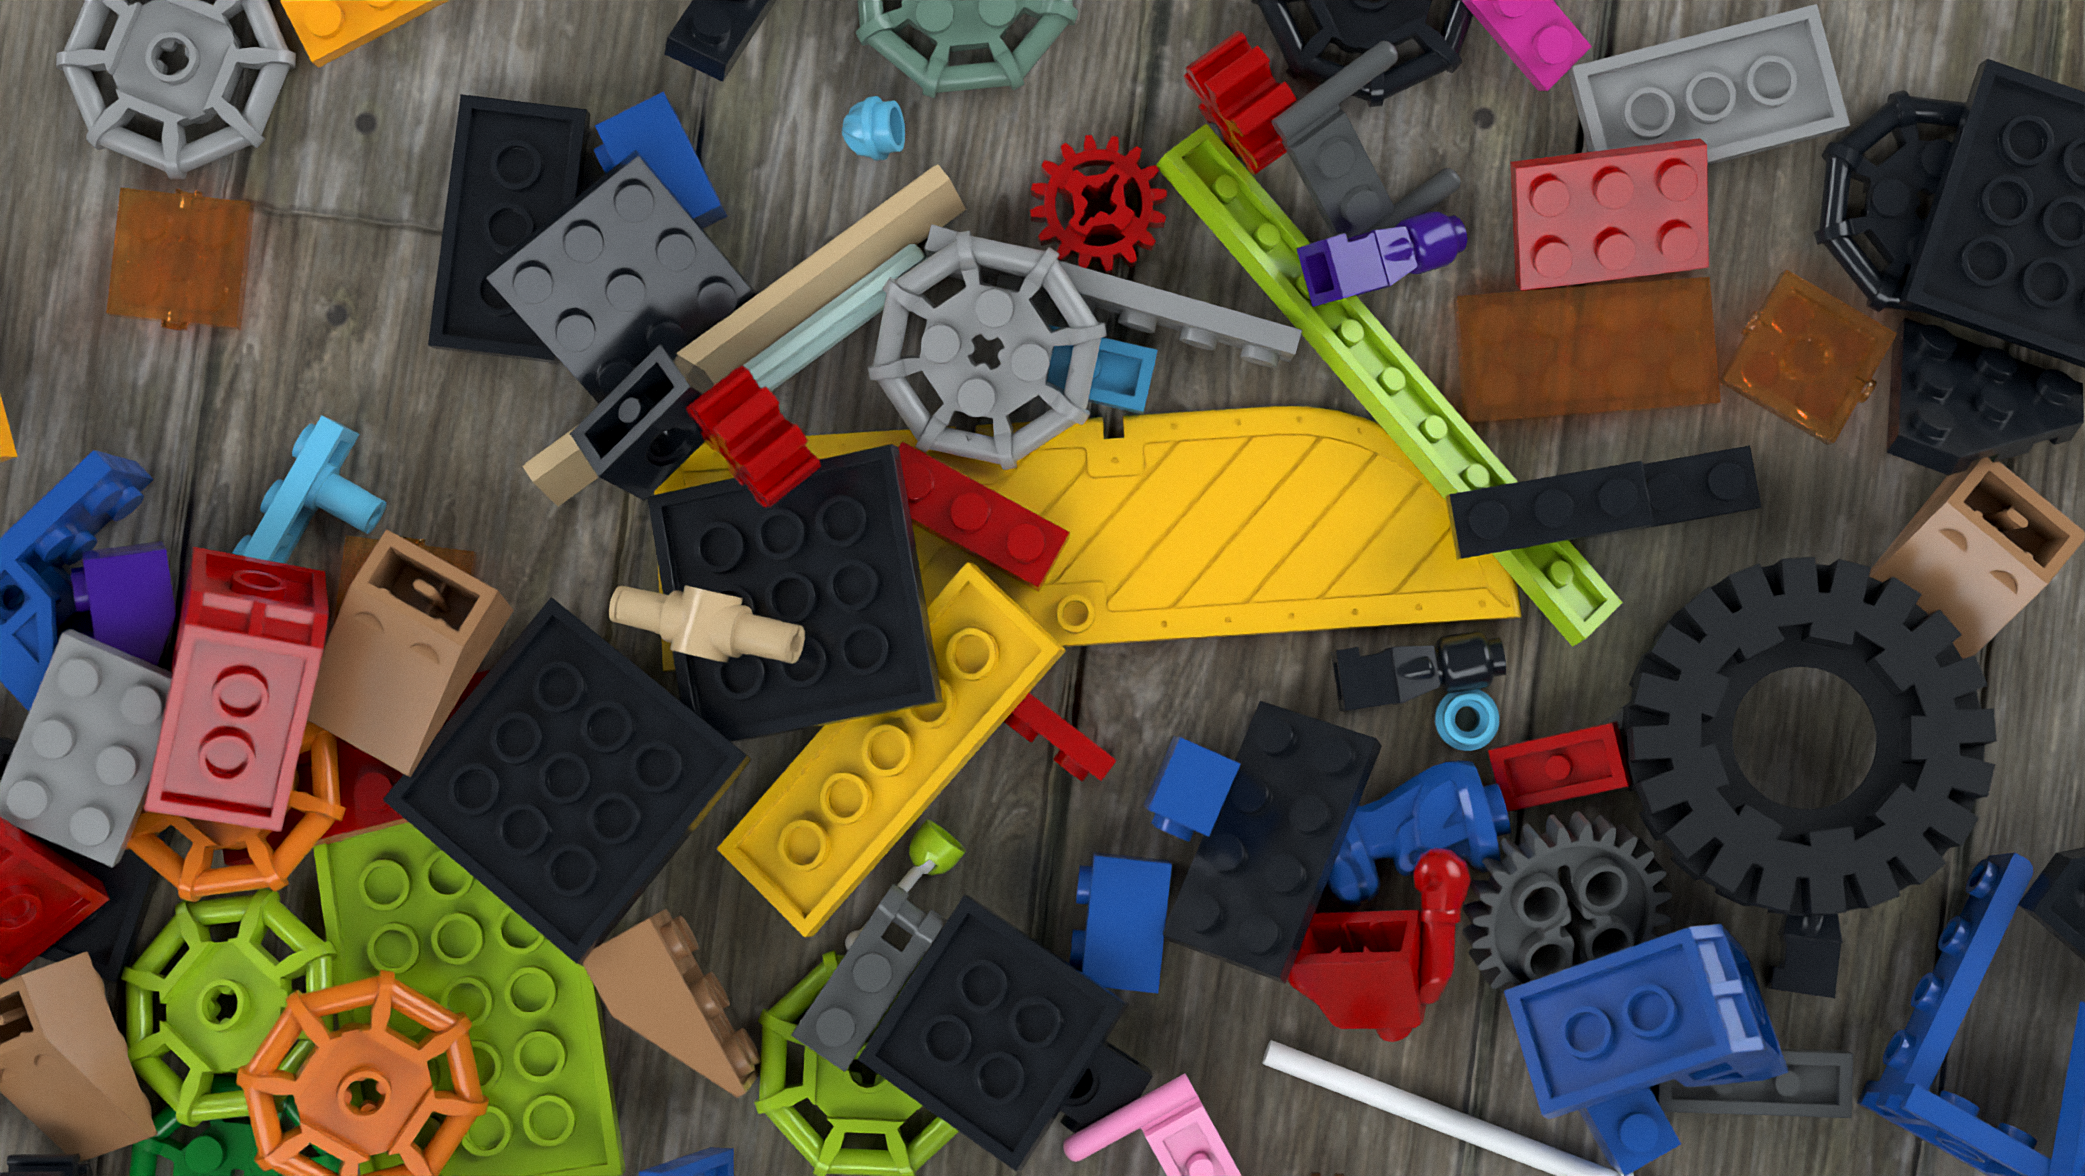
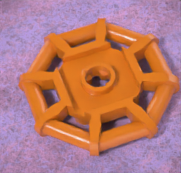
M307 720L299 754L311 750L313 796L305 792L296 791L299 785V773L295 769L285 815L291 808L301 811L306 815L275 852L265 839L272 830L151 811L147 812L144 811V806L125 850L131 849L178 889L181 899L194 903L199 901L202 896L262 888H271L274 892L288 886L287 877L334 821H342L346 808L340 806L337 736ZM170 825L174 826L193 842L185 859L157 837L159 833ZM247 847L250 858L254 862L211 869L214 850H242Z
M380 970L379 975L304 994L296 990L287 996L286 1002L288 1005L249 1063L238 1068L236 1083L243 1087L258 1150L254 1160L262 1171L272 1169L283 1176H439L476 1118L486 1114L489 1102L488 1097L482 1094L469 1035L472 1022L465 1012L454 1013L395 979L394 971ZM371 1005L370 1022L368 1023L351 1022L341 1026L336 1031L329 1032L322 1019V1016ZM391 1008L425 1026L431 1032L419 1043H416L387 1026L391 1015ZM302 1030H304L306 1036L315 1045L296 1074L277 1069ZM446 1051L454 1090L433 1091L427 1061ZM366 1078L377 1080L376 1090L382 1096L376 1103L367 1099L359 1107L350 1103L353 1095L348 1086L353 1081L362 1082ZM273 1095H294L300 1117L299 1126L282 1133ZM432 1112L447 1115L423 1151L413 1140ZM311 1143L341 1159L338 1174L299 1152ZM387 1152V1156L399 1153L404 1161V1164L358 1175V1163L370 1161L369 1156Z

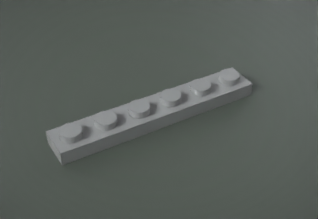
M932 224L925 245L926 257L929 258L956 240V233L958 232ZM1058 260L1092 314H1094L1095 307L1120 314L1119 324L1148 333H1154L1156 325L1181 331L1179 337L1181 342L1202 349L1216 350L1218 342L1241 348L1240 358L1271 368H1276L1279 360L1290 362L1296 354L1302 333L1301 329ZM981 264V275L998 279L996 287L1020 290L1028 275ZM960 268L949 275V277L964 280ZM1043 285L1038 289V291L1048 293Z

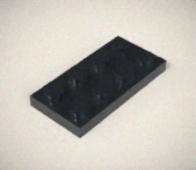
M460 95L428 346L433 349L559 364V359L486 279L485 271L581 194L591 117L587 109Z
M1260 701L1235 759L1236 762L1240 763V767L1209 837L1203 835L1162 935L1168 941L1286 984L1382 748L1377 738Z

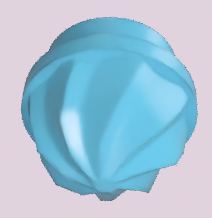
M873 96L867 97L864 101L852 106L849 114L843 120L842 127L843 138L850 149L857 155L871 157L875 161L887 159L889 153L902 151L905 143V124L898 103L894 100L883 102L880 97Z

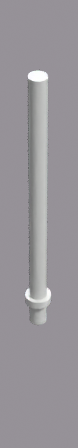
M1270 1040L1262 1061V1064L1555 1176H1624L1618 1170L1614 1171L1273 1040ZM1632 1172L1627 1176H1634V1173Z

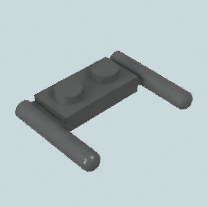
M1388 41L1377 43L1271 121L1275 131L1283 140L1284 148L1333 237L1346 233L1348 239L1373 230L1395 228L1396 224L1405 218L1426 213L1459 189L1461 184L1460 177L1455 170L1444 168L1393 205L1349 118L1339 107L1338 104L1397 61V50Z

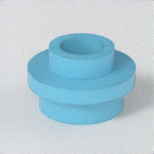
M1482 690L1448 692L1437 705L1435 727L1441 739L1452 748L1463 751L1477 750L1486 746L1496 735L1499 727V711L1493 699ZM1465 706L1473 709L1477 716L1476 725L1469 731H1462L1455 723L1457 711Z

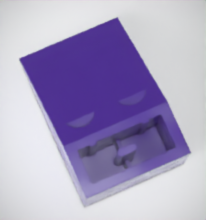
M157 541L82 551L84 567L71 568V578L77 612L91 610L93 630L83 631L81 634L157 666L176 616L167 552L163 542Z

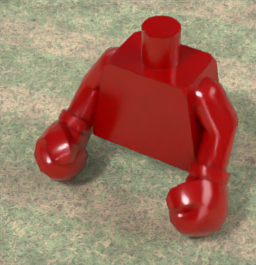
M1437 847L1420 856L1414 869V885L1416 890L1422 893L1421 912L1420 910L1314 913L1287 979L1290 986L1315 1002L1335 1027L1340 1029H1375L1379 1037L1388 1042L1400 1041L1406 1038L1411 1033L1412 1028H1416L1423 1023L1427 1004L1435 1003L1440 999L1454 971L1456 923L1461 921L1460 908L1467 896L1471 881L1467 863L1452 850Z

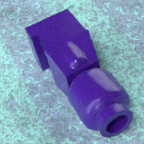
M1430 211L1405 218L1397 223L1395 228L1373 230L1348 239L1346 233L1296 249L1311 303L1315 307L1350 296H1358L1390 287L1408 273L1422 274L1446 267L1455 260L1457 253L1465 250L1467 232L1463 222L1457 216H1446L1442 212Z

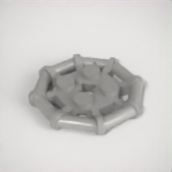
M85 0L64 51L56 54V68L64 71L88 129L86 140L96 150L107 148L165 171L169 179H185L187 173L193 169L250 145L258 148L266 140L262 133L288 71L296 68V53L289 51L268 0H216L213 5L201 0H153L144 5L139 2L130 5L127 0ZM110 9H112L119 17L105 50H95L97 40ZM242 10L247 15L260 48H242L239 37L233 31L229 20ZM179 44L186 45L185 56L189 58L186 68L178 70L175 75H166L168 66L160 61L161 54L164 50L175 52ZM244 68L260 70L244 110L240 112L229 102ZM107 70L113 76L118 90H115L119 99L109 107H106L92 73ZM136 113L164 124L162 143L126 129V126ZM217 113L223 121L230 125L187 144L185 127L188 125L207 123Z
M968 230L956 233V240L899 278L894 279L890 277L882 288L886 293L874 362L873 365L868 366L870 380H877L918 441L915 446L925 454L929 449L1000 464L1003 470L1017 468V461L1074 424L1083 425L1091 413L1087 410L1098 351L1101 338L1107 336L1105 322H1098L1058 262L1059 253L1050 247L1047 251L975 237ZM981 264L1028 275L1020 290L994 287L992 284L982 282ZM959 268L961 269L966 287L938 306L922 294ZM1042 285L1069 325L1055 330L1051 329L1031 299ZM909 311L927 319L925 332L921 339L920 355L901 357ZM982 333L988 341L998 337L1003 342L1004 348L997 354L1001 362L1000 365L991 368L986 362L979 364L974 362L971 354L976 349V345L972 339L976 335ZM1073 345L1065 389L1063 390L1047 381L1054 346ZM923 371L944 402L933 416L930 415L905 376ZM1037 395L1052 407V409L1013 433V426L1008 414ZM955 411L964 412L971 417L983 416L993 418L994 437L949 428L947 425L950 423Z

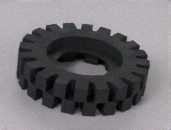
M1815 557L1782 558L1774 565L1761 567L1759 563L1730 574L1714 586L1707 587L1671 616L1653 637L1655 641L1648 652L1640 657L1630 680L1629 686L1633 687L1630 703L1623 706L1621 738L1627 739L1628 758L1626 762L1631 780V785L1628 786L1629 792L1637 791L1644 808L1638 814L1654 840L1662 839L1671 849L1674 855L1670 859L1693 880L1703 879L1716 888L1715 894L1742 906L1754 905L1767 909V913L1784 915H1829L1846 913V911L1871 908L1900 897L1899 892L1908 886L1922 884L1946 864L1942 857L1950 848L1963 845L1979 819L1971 813L1976 799L1988 797L1995 764L1984 762L1985 745L1997 741L1994 708L1981 709L1976 690L1988 686L1975 655L1962 659L1952 643L1962 634L1940 609L1929 615L1916 604L1922 595L1921 593L1895 577H1891L1884 582L1869 577L1871 570L1869 566L1841 559L1836 560L1830 565L1816 564ZM1793 667H1809L1832 673L1843 679L1858 692L1872 715L1876 732V749L1871 768L1863 782L1853 793L1830 806L1817 809H1798L1776 803L1765 797L1751 785L1736 760L1732 742V730L1739 704L1758 681L1779 670Z

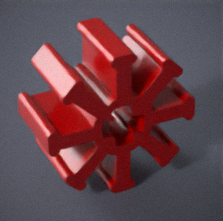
M1236 31L1185 67L1187 73L1183 77L1188 88L1202 101L1198 108L1209 124L1212 122L1217 124L1222 132L1224 144L1236 158L1241 156L1248 171L1256 175L1287 153L1282 144L1283 140L1275 131L1271 121L1290 108L1291 104L1297 99L1285 81L1279 83L1272 76L1269 66L1270 60L1258 45L1251 48L1244 33Z
M741 365L689 404L686 410L689 416L702 429L700 434L709 447L721 454L727 461L728 471L741 486L746 484L755 500L762 507L766 508L768 506L770 508L818 470L821 464L819 459L805 445L809 441L798 425L792 424L782 415L778 406L780 402L766 386L761 389L753 378L752 373L745 366Z

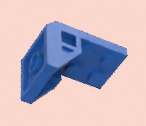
M93 450L0 537V681L29 712L62 633L70 629L78 633L93 630L91 610L77 612L72 578L61 566L65 563L72 565L83 559L82 551L92 550L98 542L94 537L95 534L111 519L114 521L122 520L142 503L144 495L141 491L154 479L137 461Z
M1722 924L1688 927L1504 990L1542 1116L1547 1119H1552L1672 1079H1676L1685 1087L1763 1081L1789 1073L1748 953Z

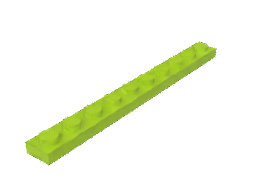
M1207 123L1164 154L1156 164L1159 171L1297 329L1302 330V336L1445 500V496L1453 493L1518 482L1356 295L1315 307L1312 306L1296 249L1311 243ZM1569 540L1492 554L1572 647L1585 640L1623 603Z

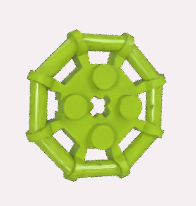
M267 888L259 889L255 894L202 900L195 903L182 900L175 905V915L132 967H124L120 978L126 981V1043L128 1058L133 1071L176 1111L177 1121L181 1124L195 1127L202 1121L249 1116L243 1090L211 1093L214 1074H237L240 1066L249 1063L288 1005L286 997L295 992L292 988V980L306 975V993L333 987L332 961L338 956L333 943L329 941L323 942L281 903L278 892ZM241 921L237 938L227 939L229 941L225 942L212 941L209 931L210 925ZM270 928L296 953L289 955L279 962L261 945L268 929ZM186 942L190 949L167 976L160 975L159 973ZM153 991L160 992V1003L166 1004V1021L160 1020V1032L153 1034ZM221 993L231 996L236 993L238 999L236 1013L232 1018L226 1017L219 1022L216 1018L221 1011V1006L216 1001ZM333 1014L322 1016L329 1032L334 1031ZM302 1030L297 1038L301 1040L277 1069L296 1074L315 1045L306 1036L304 1030ZM170 1050L191 1068L185 1081L162 1060L164 1055ZM273 1095L277 1114L283 1112V1102L289 1095Z
M835 950L822 954L823 961L771 1009H763L757 1020L762 1025L759 1098L754 1101L758 1114L765 1113L815 1168L812 1174L816 1176H826V1174L916 1176V1171L959 1131L940 1117H937L911 1142L907 1143L900 1126L923 1105L878 1073L875 1083H863L862 1073L852 1071L851 1064L844 1072L791 1036L800 1023L796 1019L811 1007L845 956L838 955ZM917 966L912 971V973L910 974V976L908 977V979L906 980V982L904 983V985L902 986V988L900 989V991L898 992V994L896 995V997L894 998V1000L892 1001V1003L890 1004V1006L888 1007V1009L886 1010L878 1024L875 1026V1028L873 1029V1031L871 1032V1034L869 1035V1037L867 1038V1040L855 1056V1060L858 1059V1057L864 1050L865 1046L877 1030L878 1026L890 1010L891 1006L903 990L904 986L916 970ZM788 1040L805 1046L804 1074L802 1083L785 1086ZM808 1098L814 1105L817 1104L827 1115V1120L833 1125V1128L825 1141L793 1107L794 1104ZM846 1132L885 1134L888 1150L847 1149L841 1147Z

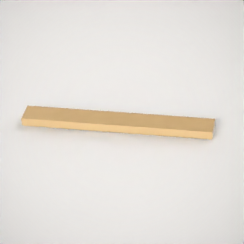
M938 164L934 165L676 354L704 370L715 385L734 369L746 364L909 244L917 246L927 239L932 224L943 227L964 212L966 208L950 178ZM576 427L522 466L532 482L558 507L598 478L570 435Z

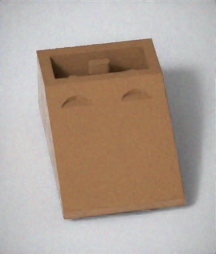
M1986 457L1973 461L1966 471L1947 475L1870 570L1869 577L1881 582L1895 577L1922 594L1916 604L1928 615L1940 609L1962 634L1952 643L1962 659H1965L1980 651L2050 583L2085 540V531L2001 462L1993 463Z
M386 529L350 585L322 653L307 720L404 775L411 777L514 610L498 590Z
M666 908L593 949L583 962V965L611 1016L738 1098L748 1091L759 1076L754 1065L761 1062V1057L747 1031L741 1028L735 1032L723 1010L730 1005L728 996L712 971L706 975L702 973L692 955V952L699 949L698 943L689 925L681 915L672 919Z
M88 951L0 984V1092L66 1154H80V1162L158 1135L151 1118L150 1103L139 1087L128 1058L127 1043L116 1027L104 996L105 990L102 978L94 969Z

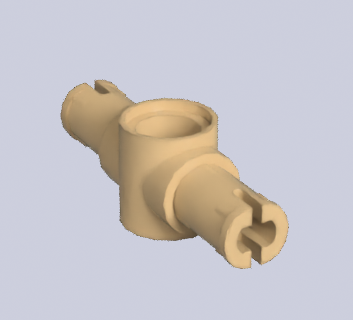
M621 585L615 589L609 606V617L613 622L660 634L664 641L671 643L670 650L722 662H728L729 656L737 658L742 654H751L795 663L801 655L805 639V631L802 626L754 615L748 606L741 605L743 598L685 586L683 592L673 591L670 595Z

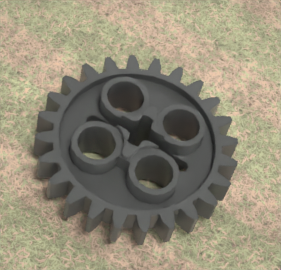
M1574 812L1568 828H1565L1552 814L1548 815L1545 833L1538 835L1527 823L1523 825L1525 842L1517 846L1505 838L1501 840L1502 849L1507 856L1502 862L1491 858L1483 859L1482 863L1491 874L1489 880H1471L1469 885L1481 901L1464 904L1462 909L1472 922V924L1462 929L1463 935L1472 946V949L1468 952L1469 956L1478 969L1481 970V974L1492 989L1499 988L1505 996L1504 990L1659 938V935L1653 930V926L1664 925L1671 921V917L1660 904L1671 899L1672 893L1661 882L1667 874L1662 866L1653 858L1655 856L1654 852L1641 838L1638 839L1626 825L1622 823L1615 828L1601 814L1591 825L1580 812ZM1559 867H1561L1560 885H1559V879H1558V869H1559ZM1600 873L1594 881L1589 882L1594 875ZM1540 887L1537 893L1526 899L1527 895ZM1564 925H1567L1568 932L1563 927ZM1606 930L1602 935L1595 938L1601 931ZM1575 942L1576 957L1573 960V949ZM1545 945L1541 951L1534 954L1539 947Z

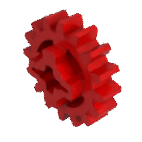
M1086 135L1082 152L1076 154L1067 143L1060 146V154L1063 161L1061 165L1058 166L1054 162L1044 160L1041 164V171L1049 179L1048 184L1032 183L1031 195L1038 200L1044 201V205L1030 210L1031 222H1046L1047 227L1038 235L1040 245H1048L1056 241L1059 244L1057 253L1060 254L1057 260L1065 262L1073 255L1079 258L1078 266L1089 269L1091 261L1100 262L1103 273L1108 275L1112 274L1113 259L1121 257L1123 262L1130 268L1136 265L1137 257L1134 247L1137 245L1152 251L1156 240L1147 229L1148 227L1164 228L1166 216L1159 211L1153 210V206L1166 202L1167 190L1160 188L1151 189L1150 184L1158 177L1159 169L1157 165L1140 169L1138 163L1142 153L1141 148L1136 146L1125 156L1118 153V137L1112 136L1107 143L1106 149H1097L1092 135ZM1090 166L1109 167L1103 174L1085 176L1078 171ZM1131 182L1134 184L1140 197V218L1134 215L1135 212L1128 208L1125 203L1124 193ZM1113 186L1109 203L1111 215L1100 211L1094 218L1090 217L1084 225L1088 205L1085 197L1088 196L1093 200H1097L1102 194L1106 195ZM1058 193L1063 196V200L1072 206L1073 217L1068 222L1066 229L1062 227L1056 213L1055 202ZM1112 235L1119 240L1106 246L1087 245L1092 237Z

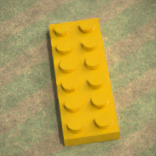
M967 562L927 607L943 702L824 725L717 847V850L804 937L814 936L1066 651L973 563Z

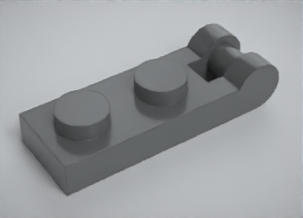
M893 884L791 1035L844 1072L947 921L946 918L931 909L927 914L909 902L907 898L910 894L896 884ZM891 922H894L913 935L904 950H901L882 937Z

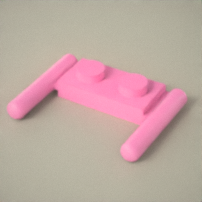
M1186 1073L1069 1136L1063 1143L1066 1156L1074 1162H1079L1141 1128L1167 1176H1242Z

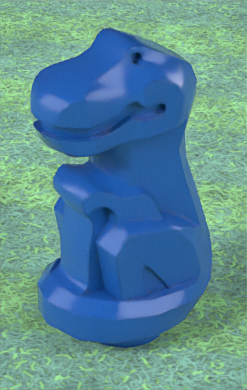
M1449 761L1432 766L1411 777L1377 801L1358 806L1328 878L1327 884L1330 890L1344 905L1351 907L1361 906V902L1367 899L1369 903L1378 895L1381 886L1375 860L1391 858L1398 873L1404 877L1414 874V869L1420 856L1435 847L1452 850L1460 858L1466 859L1472 867L1481 873L1488 872L1482 863L1483 859L1491 858L1501 862L1497 836L1511 833L1506 805L1498 783L1483 787L1473 762Z

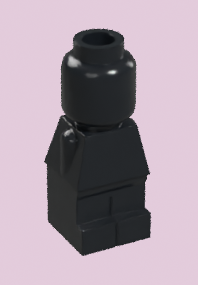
M1479 631L1442 636L1437 640L1435 647L1434 645L1388 647L1377 654L1360 656L1358 647L1330 652L1340 711L1388 704H1402L1439 688L1440 685L1449 693L1482 689L1491 685L1494 677L1506 675V658L1500 637L1487 639Z
M1783 914L1778 932L1781 943L1779 967L1769 966L1767 989L1835 998L1841 944H1843L1838 914L1807 916Z

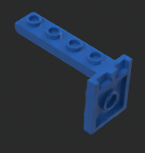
M2015 852L1988 856L1987 859L1980 861L1971 872L1965 888L1966 892L1970 894L1960 916L1953 917L1941 933L1938 948L1942 950V953L1932 973L1925 974L1913 991L1910 1003L1915 1009L1905 1029L1899 1030L1894 1034L1884 1051L1883 1063L1887 1066L1880 1081L1868 1080L1857 1103L1987 1176H2049L2051 1159L2034 1150L2038 1142L2037 1139L2005 1123H1999L1998 1127L1995 1128L1976 1118L1980 1108L1956 1094L1943 1090L1940 1096L1929 1092L2033 875L2031 862Z

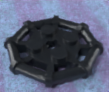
M1251 0L1253 4L1259 5L1288 65L1285 73L1294 81L1300 77L1321 85L1346 67L1320 57L1329 43L1337 45L1346 53L1364 54L1381 41H1388L1396 47L1414 39L1425 53L1382 72L1351 95L1366 100L1369 107L1383 106V100L1444 71L1453 73L1462 64L1460 53L1474 16L1461 0H1452L1440 34L1425 23L1432 0H1380L1375 3H1371L1369 0H1304L1319 31L1305 44L1287 6V3L1301 0Z
M1905 90L1891 93L1884 106L1837 143L1829 142L1822 153V158L1826 161L1820 225L1819 230L1814 232L1817 245H1825L1867 297L1866 306L1876 312H1880L1883 308L1920 312L1899 304L1905 286L1900 284L1904 270H1910L1927 220V217L1921 220L1914 211L1921 204L1916 194L1919 191H1924L1929 196L1936 194L1952 143L1944 139L1933 141L1919 140L1917 123L1958 127L1966 102L1910 96ZM1892 131L1899 149L1876 167L1865 159L1862 154ZM1852 178L1864 183L1863 193L1866 192L1865 208L1861 210L1859 218L1846 220L1850 179ZM1864 233L1887 262L1881 272L1854 241L1853 237Z

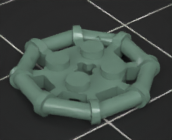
M857 0L860 28L857 29L855 34L861 45L873 47L922 87V94L925 96L936 98L938 93L1005 86H1010L1014 91L1025 85L1023 78L1067 25H1075L1079 11L1073 7L1072 0H901V8L884 13L883 0ZM1024 13L1038 19L1039 21L1011 53L1002 40L1010 26L1016 19L1018 21ZM911 25L914 29L917 30L918 28L929 37L930 42L936 46L930 61L896 35V33ZM989 48L994 61L949 66L950 53L956 51Z

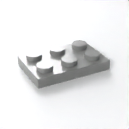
M70 629L63 632L0 781V817L22 830L113 867L119 863L145 804L172 672Z

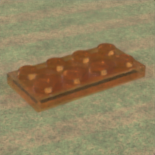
M1710 277L1462 295L1454 299L1463 419L1467 424L1711 406L1721 403Z

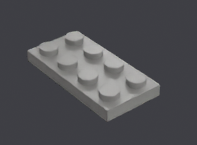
M1817 4L1572 66L1567 72L1589 152L1701 138L1707 144L1708 165L1833 134L1843 131L1850 126Z

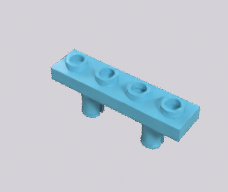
M322 415L316 425L309 424L301 432L293 447L292 456L297 459L285 480L278 479L275 481L263 498L260 511L265 515L253 536L249 534L244 536L232 554L286 564L314 513L319 508L369 534L380 521L386 508V502L339 475L342 464L360 434Z

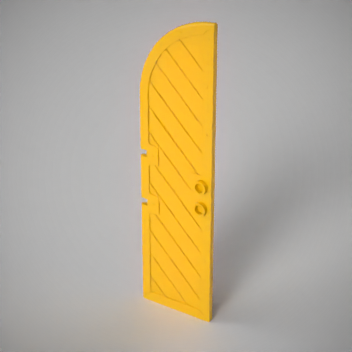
M1269 406L1123 416L1124 438L1104 439L1103 418L1094 417L1088 418L1083 425L1074 424L1017 461V468L1003 470L1000 464L929 449L926 452L928 456L1070 532L1068 542L1042 588L1037 592L912 523L926 607L933 602L967 562L973 563L1062 647L1522 617L1516 581L1492 554L1457 560L1446 500L1379 423L1357 415L1309 406ZM1030 422L1011 423L1013 433ZM993 424L976 425L975 433L994 437ZM910 429L808 435L806 438L809 442L805 444L818 459L889 444L899 447L901 442L919 450L915 447L918 441ZM704 442L654 491V495L734 477L728 471L729 467L723 456L714 449L712 450ZM658 566L659 593L663 594ZM661 638L663 671L675 672L673 652L670 650L671 643Z

